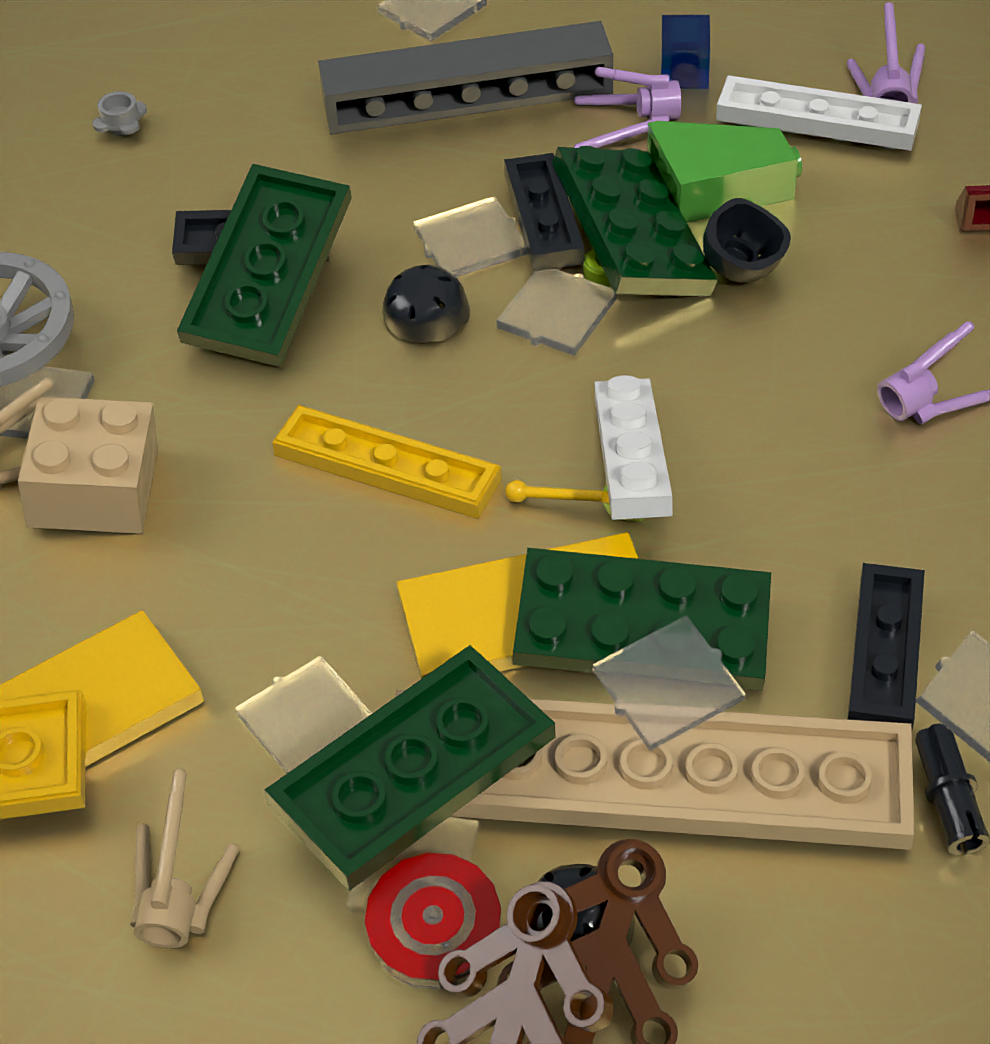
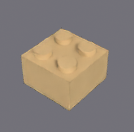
M39 396L18 477L26 527L142 534L158 452L153 402Z

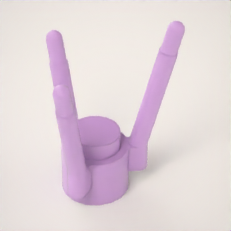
M887 2L884 5L887 65L878 69L871 80V85L854 59L847 61V67L863 96L918 104L917 88L924 61L925 45L918 44L916 46L910 74H908L899 66L894 5L891 2Z
M597 67L595 74L598 77L645 85L646 87H638L637 94L576 96L574 103L576 105L593 106L637 105L638 116L647 117L648 120L577 143L574 148L581 146L599 148L648 132L649 122L679 120L681 115V90L679 82L677 80L669 81L668 75H647L619 69Z
M967 321L954 332L948 333L909 366L904 367L878 384L879 400L892 418L897 421H904L913 415L916 422L922 425L937 415L990 401L989 389L937 403L932 402L933 396L938 392V385L935 377L927 368L973 331L974 324Z

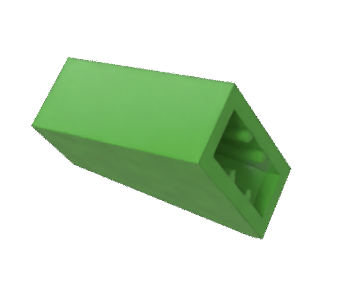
M670 121L648 123L647 152L650 153L687 223L710 218L715 210L734 198H743L759 206L795 199L796 177H800L802 174V161L798 149L790 147L780 128Z

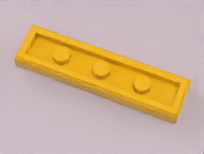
M297 405L272 441L274 456L479 519L502 480L500 465L302 405Z

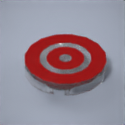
M427 852L403 859L381 875L368 897L364 923L372 952L390 976L416 988L443 989L438 978V969L442 959L451 951L468 949L502 927V908L494 884L477 865L454 854ZM468 962L463 963L457 969L455 975L456 983L457 980L466 978L470 974Z

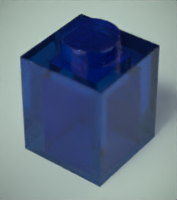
M662 15L661 75H668L669 81L677 80L680 89H709L710 15Z

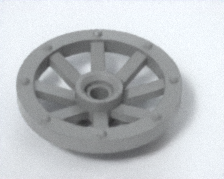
M0 252V278L13 279L0 300V387L17 382L33 374L51 361L65 345L74 323V309L69 290L59 273L36 258L8 252ZM31 285L46 294L47 298L14 316ZM48 318L39 334L21 333ZM9 351H16L12 354L7 355Z

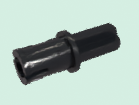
M940 723L919 730L916 734L915 742L929 783L924 793L927 801L936 807L949 853L960 855L962 852L961 842L965 855L981 851L990 844V835L986 830L974 794L978 788L977 780L974 775L966 772L954 733L947 729L944 724Z

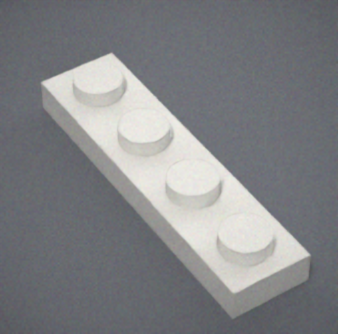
M728 75L717 103L716 120L735 123L740 126L780 128L781 131L790 134L801 133L831 138L836 141H852L877 145L886 149L897 148L912 151L920 121L922 104Z
M622 375L613 377L609 381H595V405L612 520L672 516V491L650 378L638 379L633 376Z

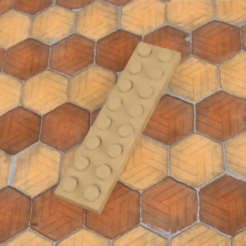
M396 690L395 697L405 690ZM530 699L555 722L556 738L451 815V817L911 850L914 840L911 724Z

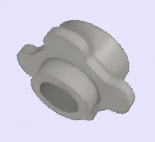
M117 91L106 94L98 102L100 116L93 120V127L95 131L100 133L109 131L114 135L133 134L140 128L138 122L140 117L147 113L146 105L141 101H136V98L128 92Z

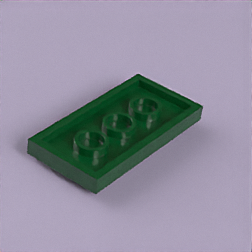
M581 146L579 148L557 147L552 164L615 294L711 296L718 280L649 152L635 148L610 150L597 149L592 146Z
M252 163L177 329L180 342L281 367L351 202L350 185Z
M527 547L513 648V665L763 691L766 674L771 572Z
M469 645L264 789L267 804L350 891L555 739V722L477 650Z

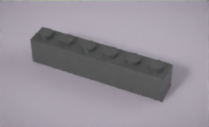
M602 21L318 61L330 135L573 100L576 96L613 94V80L598 77L595 74L597 67L613 69V52Z

